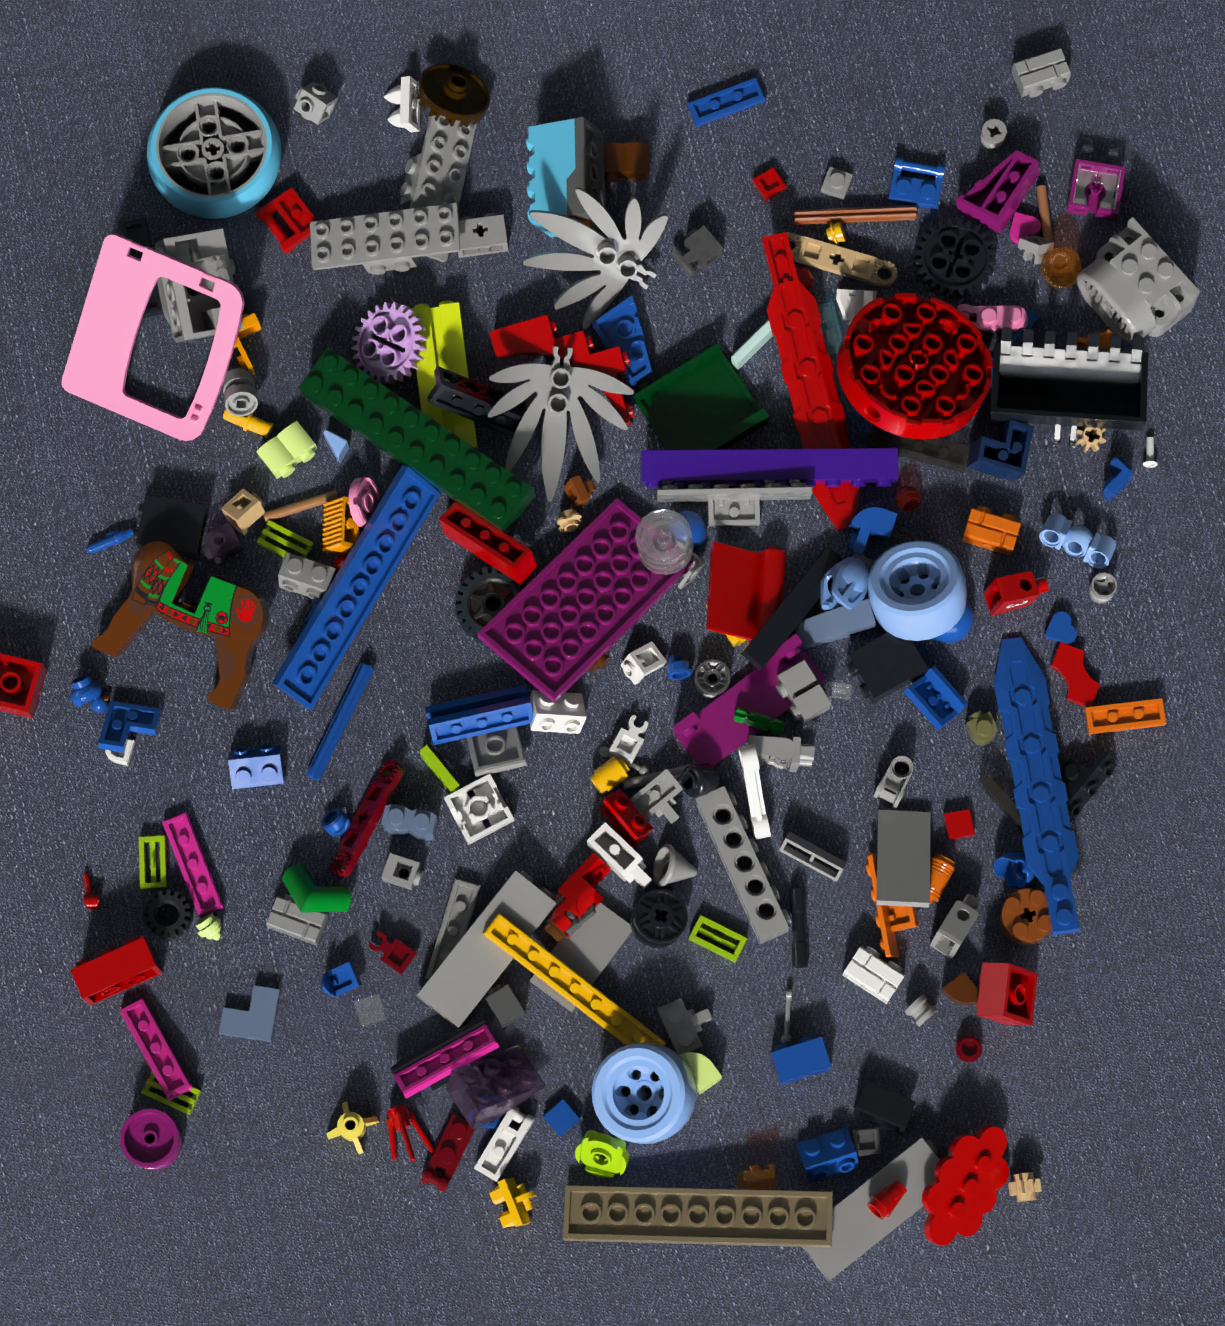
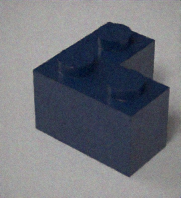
M1010 419L998 428L996 440L984 436L980 437L970 445L966 468L1012 482L1025 474L1034 426Z

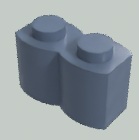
M390 804L385 806L381 824L383 829L390 834L397 836L410 834L418 840L428 841L435 839L438 819L434 813L428 810H409L402 805Z

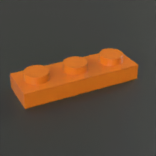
M1162 698L1085 707L1084 709L1088 735L1166 725Z

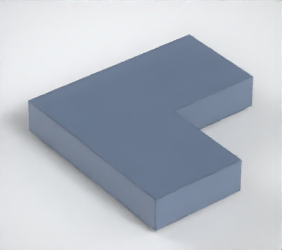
M254 985L249 1011L223 1007L219 1034L272 1042L281 990Z

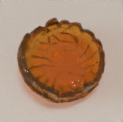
M1067 246L1056 247L1050 250L1041 262L1043 277L1052 287L1059 289L1075 284L1077 275L1082 268L1078 253Z

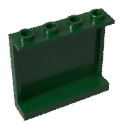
M720 343L714 346L712 344L705 346L700 350L698 356L693 359L691 357L684 359L678 364L677 369L672 372L669 370L663 372L657 377V381L651 385L644 384L635 391L634 404L665 450H726L769 423L768 413L756 403L722 353Z

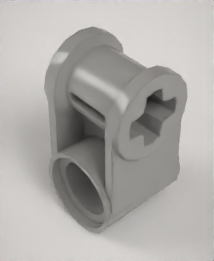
M898 756L893 759L875 791L874 798L880 797L892 803L893 807H898L913 773L914 766L911 759L906 756ZM898 763H903L908 767L909 772L905 775H898L894 770V766Z

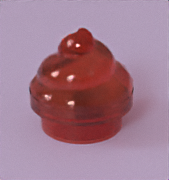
M902 485L897 491L895 502L903 511H912L920 505L921 495L915 487Z

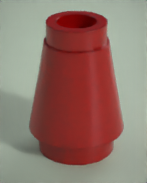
M895 1180L871 1196V1201L867 1206L877 1218L882 1220L884 1217L891 1215L907 1190L902 1183Z

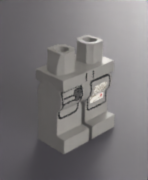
M748 736L746 746L755 745L759 765H773L780 770L789 767V772H797L798 766H812L815 745L801 744V737H793L790 740L782 737Z

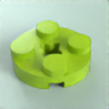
M594 1130L586 1132L585 1136L579 1140L575 1150V1157L578 1163L581 1160L586 1165L585 1170L601 1178H613L619 1172L621 1175L624 1173L629 1162V1154L624 1140L619 1137L613 1138Z

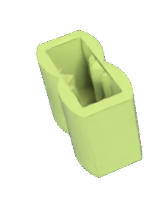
M295 421L276 437L266 442L256 452L276 479L291 475L295 470L294 467L301 461L305 463L312 459L317 446L298 421Z

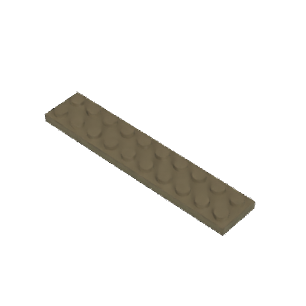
M565 1186L564 1241L832 1247L833 1192Z

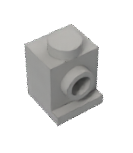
M390 853L381 878L383 882L413 890L414 885H420L424 871L420 870L421 865L419 862ZM402 870L409 872V876L405 879L399 876Z

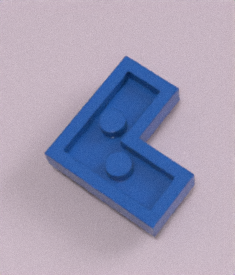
M110 701L98 742L99 749L124 753L130 732L156 735L162 715L161 709Z

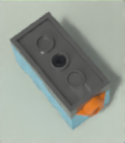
M585 117L528 127L529 136L526 138L528 150L531 151V156L527 160V170L532 175V180L527 185L528 196L532 198V204L527 210L529 221L549 237L557 236L536 222L529 215L531 210L562 214L574 218L594 230H598L599 227L589 217L580 203L575 187H580L591 194L605 208L604 133Z

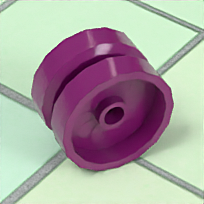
M142 1109L133 1113L125 1121L120 1132V1145L124 1155L133 1164L146 1170H161L170 1166L178 1158L183 1147V1135L179 1125L168 1114L157 1109ZM150 1135L155 1136V1141L148 1144L147 1142L150 1141L148 1137Z

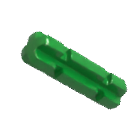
M738 707L734 715L736 722L742 724L746 722L749 726L764 731L768 729L771 730V733L777 735L782 734L785 725L784 721L776 718L772 720L770 716L754 711L750 713L745 708Z

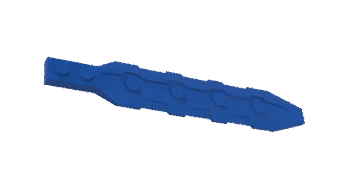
M1022 637L1002 639L994 680V690L998 711L1001 712L1006 755L1007 759L1010 760L1015 787L1013 794L1016 808L1019 809L1026 865L1043 885L1052 935L1079 932L1080 928L1070 880L1079 855L1075 833L1071 830L1066 803L1068 796L1065 783L1062 782L1057 755L1059 752L1057 738L1052 729L1046 679Z

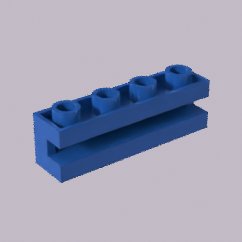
M526 684L425 707L433 745L531 724L534 717Z

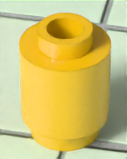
M612 757L596 768L590 779L602 794L605 791H611L626 780L629 768L622 758L617 760L615 757Z

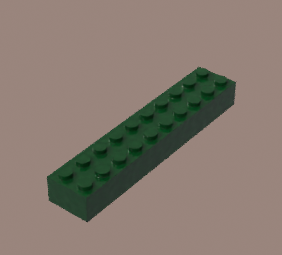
M329 347L298 387L305 398L402 465L411 468L425 481L506 534L536 495L531 486Z

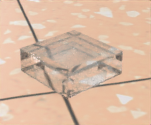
M826 682L825 694L827 697L850 699L852 684Z
M380 994L354 1001L361 1027L387 1020Z

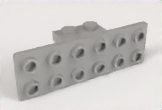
M440 115L437 121H435V116L429 117L422 153L410 158L405 167L407 174L400 190V196H402L401 206L412 209L456 203L459 208L476 124L474 125L471 121L468 127L464 125L460 127V121L456 120L451 127L449 122L444 124V116ZM449 253L427 257L440 262H446Z
M456 203L310 223L311 257L314 270L362 264L368 273L374 275L384 274L385 271L390 270L403 272L417 267V257L453 253L461 250L459 213Z
M779 483L765 484V488H755V484H741L740 488H729L727 484L714 485V489H703V485H689L688 489H678L676 485L662 486V490H657V502L708 501L709 527L760 526V500L811 499L813 491L812 487H807L806 483H792L791 487H781Z

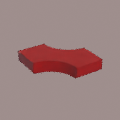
M1060 642L1051 668L1059 672L1066 682V700L1083 707H1092L1100 683L1094 681L1085 670L1083 663L1085 651Z

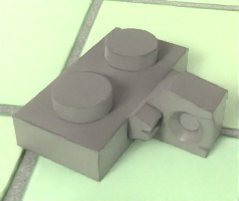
M666 769L629 800L646 820L654 813L658 818L664 814L670 823L673 824L680 818L673 809V806L677 803L673 797L683 789L671 772Z
M681 998L657 1008L678 1055L693 1052L703 1047L697 1033L703 1031L702 1024L712 1020L708 1009L696 1014L693 1009L687 1011Z

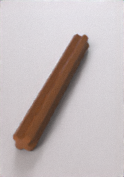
M915 205L793 211V222L795 225L917 219V207Z

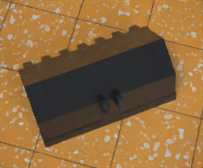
M1003 327L1001 342H994L990 421L1007 422L1011 419L1021 423L1055 425L1053 447H1059L1061 444V427H1071L1068 439L1069 448H1075L1077 426L1142 431L1147 420L1148 352L1142 351L1143 337L1133 336L1132 351L1120 350L1121 335L1112 334L1110 349H1098L1099 334L1090 333L1088 348L1077 347V332L1069 331L1067 333L1066 346H1055L1056 332L1054 330H1046L1044 345L1033 344L1034 330L1026 328L1023 333V344L1011 343L1012 328Z

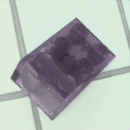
M517 1045L452 1070L446 1090L470 1127L475 1129L495 1121L543 1089L546 1084L520 1046Z

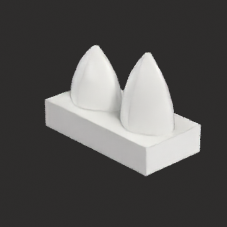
M411 76L401 77L400 85L395 86L384 95V98L389 102L400 104V108L395 110L387 120L392 125L405 128L411 133L419 132L420 99H416L417 94H415L418 82Z

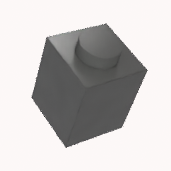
M500 984L488 992L489 996L485 998L486 1002L502 1028L525 1015V1011L508 985L502 987Z

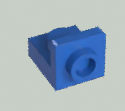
M1116 457L1111 460L1109 468L1115 474H1112L1103 484L1105 489L1102 495L1109 502L1131 481L1134 474L1131 472L1132 468L1126 461L1119 460Z

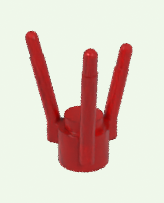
M406 1104L393 1107L387 1111L389 1119L386 1120L389 1130L392 1160L395 1161L397 1159L395 1130L401 1131L411 1161L415 1160L406 1130L411 1126L410 1122L429 1151L434 1154L435 1149L418 1123L414 1111H409Z

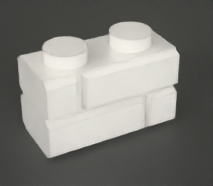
M860 946L842 976L887 1004L905 976L901 973L903 969L892 961H889L887 964L879 959L880 953L873 948L867 946L864 949Z

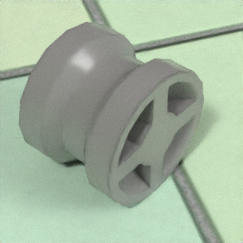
M990 119L985 122L980 136L984 147L993 150L1003 145L1007 133L1005 124L998 119Z
M922 994L905 1010V1013L908 1016H912L915 1019V1024L920 1027L938 1008L935 1005H930L927 1002V997Z

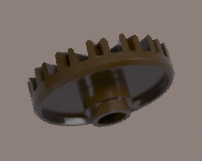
M436 64L430 66L422 72L416 85V99H420L419 105L423 106V111L428 107L431 108L429 116H435V121L438 120L440 115L444 116V124L449 122L451 127L456 120L460 121V127L463 125L468 127L471 121L474 125L476 122L479 123L481 118H484L490 104V94L484 82L470 70L458 65Z

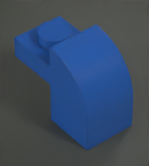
M870 507L859 512L847 527L857 531L856 533L852 532L847 545V547L851 548L849 555L853 556L854 553L863 555L869 535L884 541L889 539L898 513L879 507Z

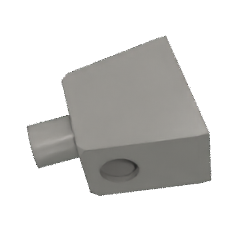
M967 894L962 902L956 900L929 946L948 958L953 959L979 916V912L976 909L980 901L970 894Z

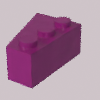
M1016 150L996 166L991 174L983 180L980 179L971 190L956 199L957 211L1001 234L1040 175L1039 161Z

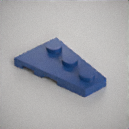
M632 295L592 322L591 325L607 349L620 346L623 352H628L631 366L627 367L629 373L624 375L629 383L635 386L654 373L635 297Z

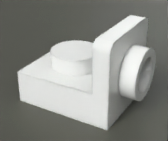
M651 641L629 653L622 662L621 667L624 674L636 685L640 683L644 676L663 667L667 661Z

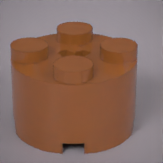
M1021 889L1012 893L1006 899L1000 911L999 924L1003 934L1008 939L1020 945H1033L1040 942L1051 930L1046 898L1042 891ZM1024 912L1032 915L1030 922L1027 919L1021 918Z

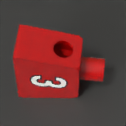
M1027 571L995 578L983 594L990 615L995 616L1031 605L1040 593L1048 592L1049 586L1045 577L1035 579L1033 573Z

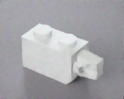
M606 822L587 840V846L624 882L628 881L631 883L635 880L644 889L652 882V879L643 871L647 866L643 863L642 857Z

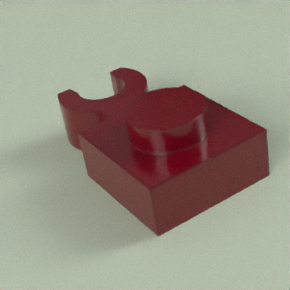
M378 931L376 934L382 939V944L375 946L369 942V948L374 952H383L384 954L380 960L400 975H403L417 956V953L397 938L390 944L386 935Z

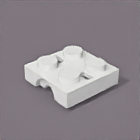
M491 774L444 797L468 845L515 821ZM473 790L475 796L470 799L467 792ZM485 819H488L491 827L487 829L482 823Z

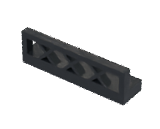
M437 366L434 371L436 385L428 395V402L430 404L513 437L526 411L525 401L504 413L488 417L487 414L505 393Z

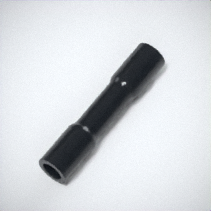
M791 888L792 967L806 968L808 967L805 929L806 893L805 888Z

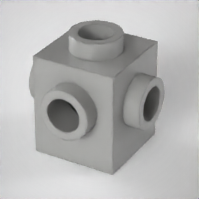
M313 82L299 89L295 97L297 102L294 110L299 112L303 118L319 125L330 118L338 97L327 91L325 86Z

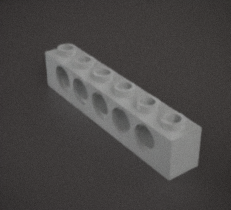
M725 786L711 791L707 795L696 798L695 804L759 944L789 931L788 924H791V919L786 909H780L777 902L781 899L775 885L771 887L766 878L770 876L764 861L759 863L756 853L759 852L753 838L748 839L745 832L748 826L743 815H737L734 808L737 802L732 791L727 792ZM725 811L730 815V820L721 823L715 816L718 812ZM730 835H737L741 839V843L737 846H730L726 839ZM742 858L749 859L752 866L748 870H742L737 865L738 860ZM751 882H758L762 885L763 890L758 894H754L748 890V885ZM767 905L773 909L774 913L772 916L765 918L759 914V908Z

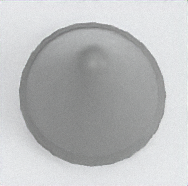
M671 844L663 845L658 850L653 862V880L659 887L694 877L698 873L697 869L676 851Z

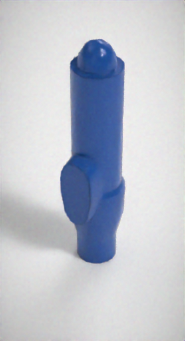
M132 528L109 532L105 535L106 538L89 544L86 551L94 554L115 544L122 543L132 537L134 532Z

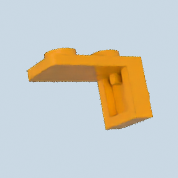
M255 313L242 315L241 319L244 329L238 331L234 348L237 347L240 356L236 358L241 368L247 369L253 375L255 374L253 366L240 339L261 330Z

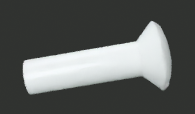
M1147 437L1146 461L1143 463V466L1153 468L1158 465L1154 461V437Z

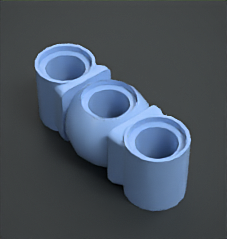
M1061 514L1049 515L1039 536L1043 544L1055 547L1057 550H1060L1061 546H1063L1066 553L1073 557L1085 556L1083 562H1088L1094 568L1103 569L1108 566L1116 549V543L1111 537L1100 535L1098 532L1093 536L1091 531L1085 526H1071L1073 521L1067 520Z

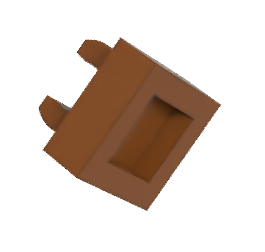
M580 475L570 478L563 489L573 510L583 508L590 496H592V491L596 490V487L592 480L583 483Z

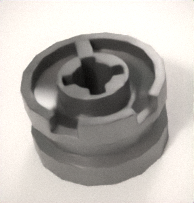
M715 659L705 660L699 664L694 678L697 691L706 698L714 699L720 697L730 686L731 675L729 668L725 663ZM716 674L717 681L710 683L707 678Z

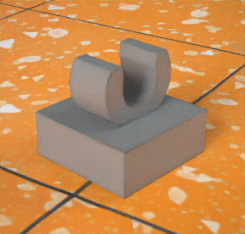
M1037 235L1019 238L1018 248L1025 250L1023 254L1025 261L1032 260L1034 254V264L1037 265L1044 262V253L1053 252L1054 242Z

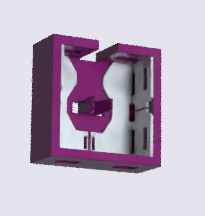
M1076 159L1066 213L1087 216V213L1091 212L1096 213V218L1116 221L1126 167Z

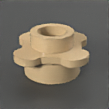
M573 509L561 512L557 520V524L560 525L559 531L573 532L582 527L581 514Z

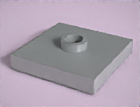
M518 727L467 738L476 777L526 766Z

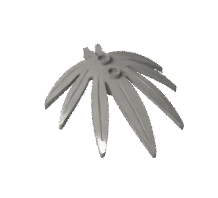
M575 187V192L583 208L607 237L574 218L549 211L531 210L529 215L545 229L565 242L593 256L569 251H549L525 257L523 264L536 268L563 271L600 270V273L587 276L572 284L554 302L555 309H560L600 289L589 303L584 314L582 327L586 329L608 308L628 279L638 281L643 288L647 289L649 286L648 281L643 279L641 274L650 275L653 278L656 277V270L652 267L644 266L641 261L657 243L666 226L668 216L663 213L653 218L644 228L639 238L641 211L637 198L633 196L626 207V237L623 238L604 206L582 188Z
M553 346L552 354L554 359L551 365L540 363L519 364L507 367L489 376L490 381L500 383L520 382L530 379V381L515 387L505 394L490 409L487 414L488 417H494L512 409L527 399L532 393L537 392V396L523 414L513 435L505 463V469L509 472L527 447L538 424L542 410L545 408L541 435V466L548 501L553 500L562 469L566 444L567 411L570 412L572 429L581 456L596 482L601 480L594 437L578 397L582 396L595 412L613 425L623 430H628V426L616 409L604 397L591 389L589 385L610 393L634 394L630 387L605 373L587 368L570 367L569 359L573 352L571 347H567V353L563 356L562 366H560V356L558 355L559 347Z

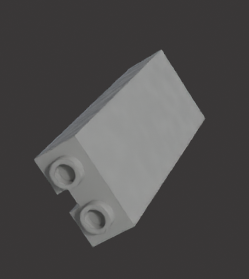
M514 871L416 995L456 1028L460 1027L513 959V957L483 935L499 913L531 937L557 904L552 900L555 896L546 888L538 889L533 885L534 879L524 871L520 873Z
M923 1138L919 1139L833 1208L832 1247H802L828 1282L923 1207V1190L929 1182L935 1180L934 1169L939 1161V1158L936 1156L938 1150L930 1140L925 1142ZM895 1180H898L904 1185L907 1192L891 1215L881 1220L870 1211L867 1204L871 1201V1196Z

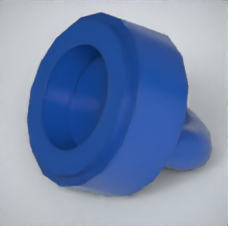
M678 654L669 656V664L666 666L669 679L682 680L688 678L693 673L691 663L685 661L682 656Z
M334 808L327 812L321 821V826L331 836L342 835L350 825V819L340 808Z

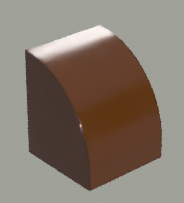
M965 972L941 990L947 999L961 1006L975 1005L979 996L978 989Z

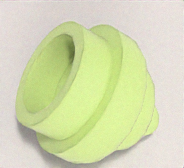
M209 913L195 924L200 937L217 941L220 939L222 925L218 916L215 917L213 913Z

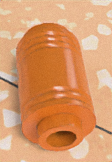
M935 854L930 859V904L933 901L939 902L955 869L953 867L954 862L940 854Z

